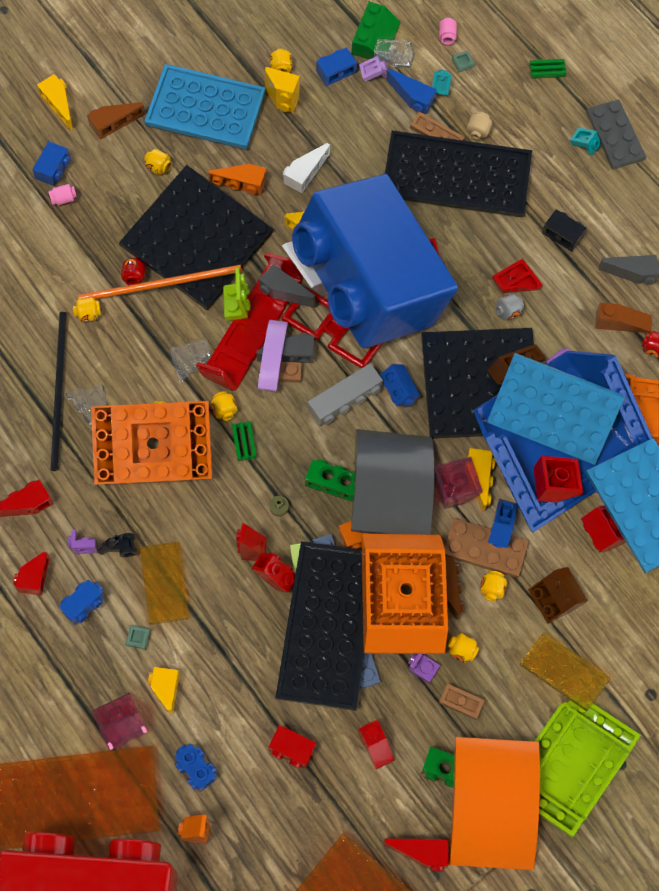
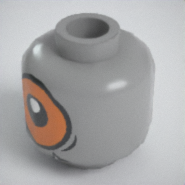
M509 294L497 300L495 312L503 320H510L521 315L524 304L519 296Z

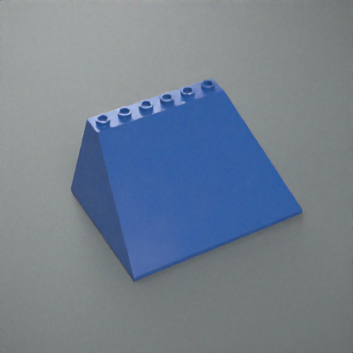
M566 351L545 364L625 395L595 465L487 423L497 395L473 410L484 439L532 533L596 492L585 473L588 469L652 439V435L616 355ZM541 456L578 459L583 489L582 495L556 503L538 501L533 467Z

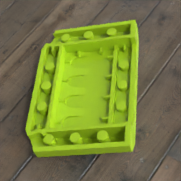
M581 695L559 705L534 741L539 742L540 754L539 815L573 838L634 749L641 735Z

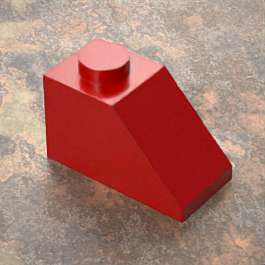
M42 552L19 568V572L15 574L13 585L19 593L42 596L50 561L47 552Z
M378 720L359 728L358 734L376 770L395 761Z

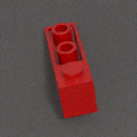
M38 479L37 481L29 482L25 488L10 493L8 498L0 501V517L38 514L53 505V502Z
M242 523L241 530L237 529L236 535L238 553H241V560L256 561L261 553H266L267 538L250 526Z

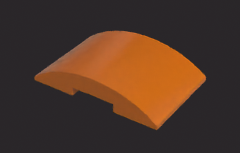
M455 737L449 865L533 870L539 822V742Z

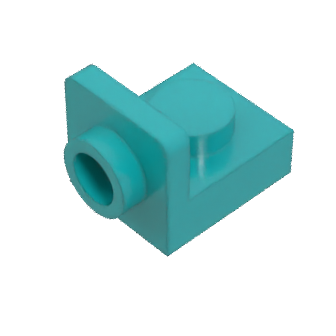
M438 70V72H434L432 87L436 89L437 95L448 96L452 74H448L449 71Z
M578 127L570 139L571 145L587 148L589 155H593L600 146L597 131Z

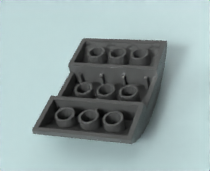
M356 429L351 532L430 535L434 496V449L432 437Z

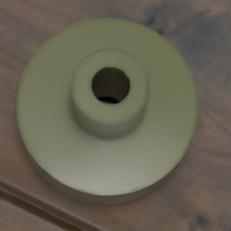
M283 496L273 497L269 503L270 512L277 517L284 516L289 510L288 500Z

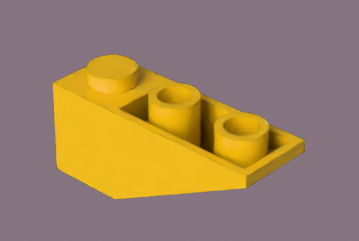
M469 448L466 475L481 511L485 512L486 506H490L491 494H488L489 487L492 488L493 476H490L491 469L494 470L495 459L492 458L491 451Z

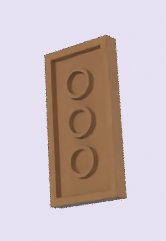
M453 518L445 545V557H455V560L497 571L514 578L519 577L529 540L511 535L508 547L498 548L488 543L491 529Z

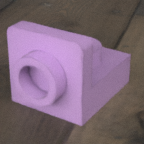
M378 56L359 64L365 82L379 75L387 78L386 71L388 66Z

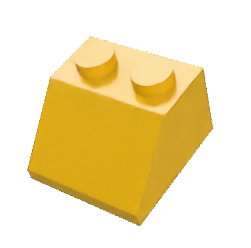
M265 67L266 92L276 109L293 113L300 96V76Z

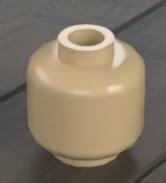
M477 112L471 115L466 128L471 138L479 140L488 136L492 125L490 116L484 112Z

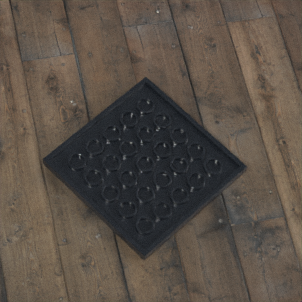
M186 164L120 240L119 245L166 279L241 265L242 268L271 234L273 228ZM236 273L175 284L173 286L205 310H208L223 292V287L232 281Z
M532 328L421 332L429 437L437 439L483 436L473 410L498 395L502 384L498 385L487 370L498 357L534 345Z

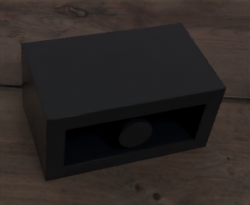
M556 209L544 224L542 234L572 252L584 237L587 228L581 222L570 218L565 212H560Z

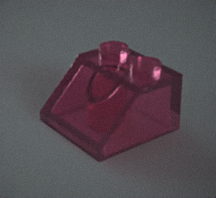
M471 457L434 466V481L443 509L462 505L483 493Z
M130 693L92 710L109 750L119 747L123 743L133 738H138L147 732Z

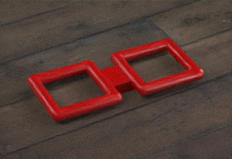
M304 287L315 295V301L329 309L328 299L308 287ZM291 303L281 317L282 321L288 322L290 326L298 331L314 335V340H318L323 333L331 336L332 340L328 344V349L359 368L368 365L383 344L372 346L364 358L360 360L337 346L349 328H343L338 325L333 319L331 312L328 313L315 332L291 318L300 304Z

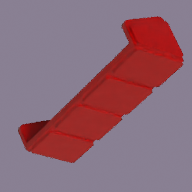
M265 253L264 257L268 265L261 276L274 264L296 282L302 283V274L290 258ZM259 279L247 297L250 302V310L247 311L248 318L233 320L207 364L198 362L196 365L203 377L231 391L238 389L249 371L251 363L257 357V350L262 349L264 346L269 320L279 321L286 309V305L289 303L288 301L274 299L270 295L263 294L259 289Z

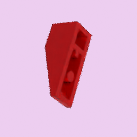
M384 839V846L425 868H430L432 872H443V868L448 867V840Z

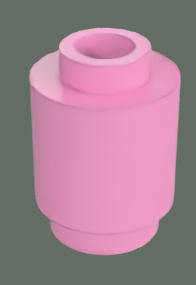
M445 18L440 21L439 39L444 45L453 44L457 35V23L452 18Z
M70 184L52 188L53 190L49 191L52 205L57 204L58 206L74 201V197H77L74 186L70 187Z

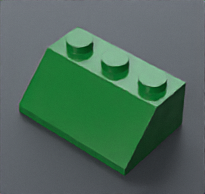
M368 2L352 41V55L368 60L378 56L382 61L386 60L400 25V21L386 6Z

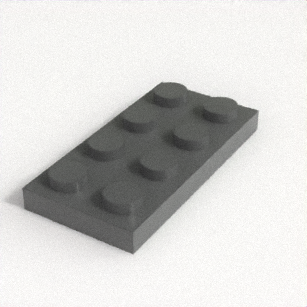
M619 99L587 108L586 114L594 131H597L601 147L612 170L645 161L646 155Z

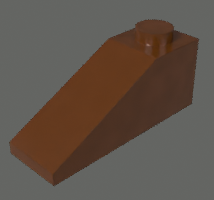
M535 344L498 357L487 371L495 382L500 385L504 381L514 353L540 363L547 358Z

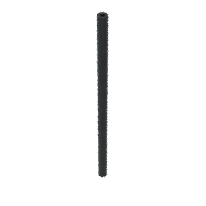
M66 312L59 313L51 471H58Z

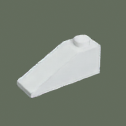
M326 143L294 160L290 166H287L283 171L284 184L303 193L330 155V144Z

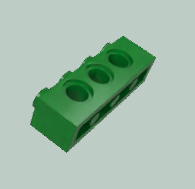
M312 459L305 478V486L352 502L355 472L347 471L346 468L336 465V467L329 465L328 462L321 459ZM329 474L332 476V479L326 480L323 476ZM347 480L351 484L349 486H344L341 484V482Z
M430 747L421 774H424V778L436 782L438 779L444 781V785L454 788V755ZM441 764L449 766L450 772L448 774H443L439 770Z

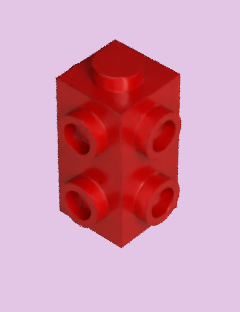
M261 553L252 570L275 590L289 593L290 589L294 586L295 573L292 572L293 568L280 561L281 558L274 553Z

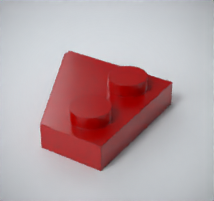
M523 258L492 276V280L502 293L540 290L543 286Z

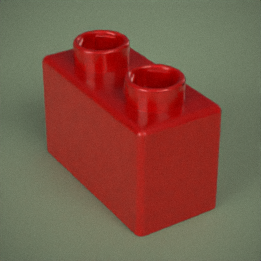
M29 832L24 835L22 851L2 850L0 852V891H176L178 875L176 870L170 863L160 861L161 844L152 841L112 839L107 858L74 855L76 840L72 836Z

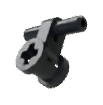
M124 533L108 538L98 549L99 554L119 552L120 557L137 555V549L134 546L135 534Z

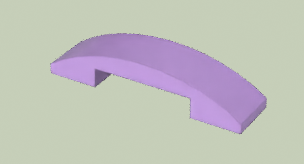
M269 320L258 381V389L277 392L288 322Z

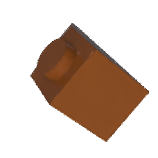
M138 102L102 106L87 115L89 125L101 140L145 115L144 104Z
M600 302L596 310L595 329L651 333V315L620 304Z

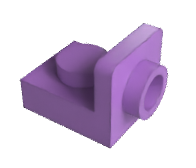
M71 530V536H68V547L72 549L74 554L98 553V545L95 539L84 537L78 540L76 530Z
M413 654L408 662L410 664L409 671L427 683L431 682L440 667L439 664L423 654Z

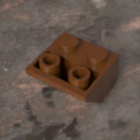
M568 567L556 569L528 589L547 624L576 610L588 601Z

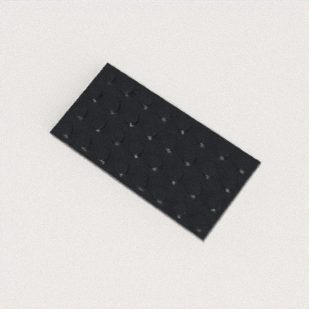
M392 130L385 174L390 177L403 200L524 217L532 150Z
M301 541L275 699L356 711L365 655L362 550Z

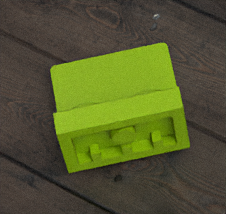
M235 268L236 284L223 287L224 317L226 321L248 318L247 311L250 310V302L247 299V295L250 294L249 285L246 284L245 274H241L240 268Z

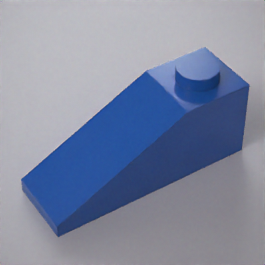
M389 68L387 82L410 108L426 115L435 100L436 89Z
M502 499L498 500L488 543L498 548L508 547L514 528L517 510L516 503Z

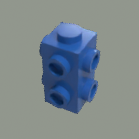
M392 364L380 374L383 385L389 391L391 400L396 406L409 407L420 396L404 364Z
M89 579L86 582H81L71 596H66L60 602L59 608L61 612L74 625L82 623L92 609L95 610L102 605L104 599L102 592L104 590L97 582L93 584Z
M185 744L176 751L177 754L174 757L177 762L174 764L181 774L185 771L189 779H187V782L193 790L198 788L202 792L217 780L215 773H217L216 769L210 762L206 764L202 758L205 755L198 746L194 748L192 744L188 746Z

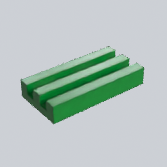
M530 60L531 79L566 77L565 60Z
M247 421V423L240 422L239 424L233 423L232 430L237 460L256 459L251 421ZM244 428H248L252 455H248ZM236 429H240L245 456H241Z

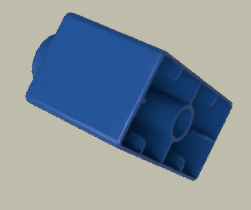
M387 174L314 192L299 223L293 229L292 243L297 258L303 265L313 267L328 292V305L333 319L341 327L350 329L361 348L372 347L433 327L458 290L453 277Z

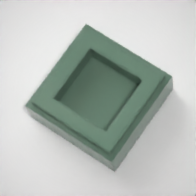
M468 51L452 56V61L458 73L472 69L475 66Z
M130 625L125 645L146 650L150 629Z

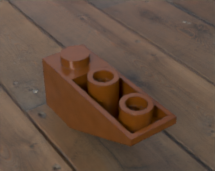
M445 557L447 606L454 617L460 619L461 613H464V603L459 598V594L462 593L461 582H457L459 563H455V557Z

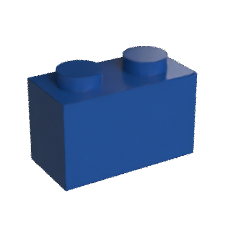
M347 47L336 50L333 54L323 56L316 61V72L325 86H329L356 73L357 62Z
M48 141L32 169L35 179L55 186L57 181L61 180L64 168L70 164L71 157L68 148Z

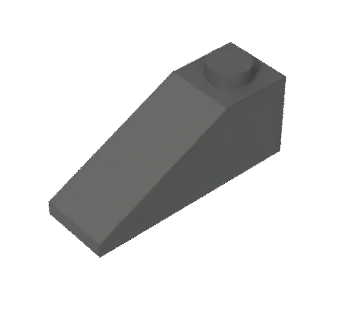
M657 255L602 258L599 265V270L637 284L651 285L656 283L659 277Z
M274 264L259 278V289L265 295H270L274 299L311 307L316 305L314 294Z
M301 333L286 338L281 362L313 363L314 335ZM263 348L257 350V362L262 360Z

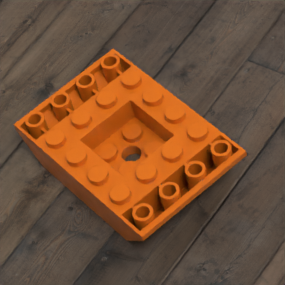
M209 401L91 406L94 485L212 479ZM151 438H156L159 442L158 447L155 449L148 447V441Z
M362 533L364 653L445 654L448 614L445 548L441 535ZM402 585H408L411 588L409 595L401 592Z

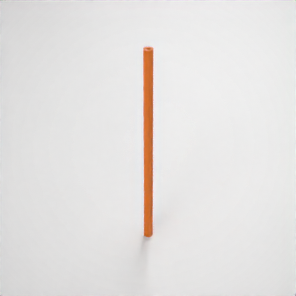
M241 265L80 294L78 299L86 297L100 299L234 274L235 268H240L241 272L242 268Z

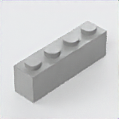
M371 363L309 400L307 402V409L319 426L327 425L339 414H346L355 404H362L371 394H378L382 390L383 380Z

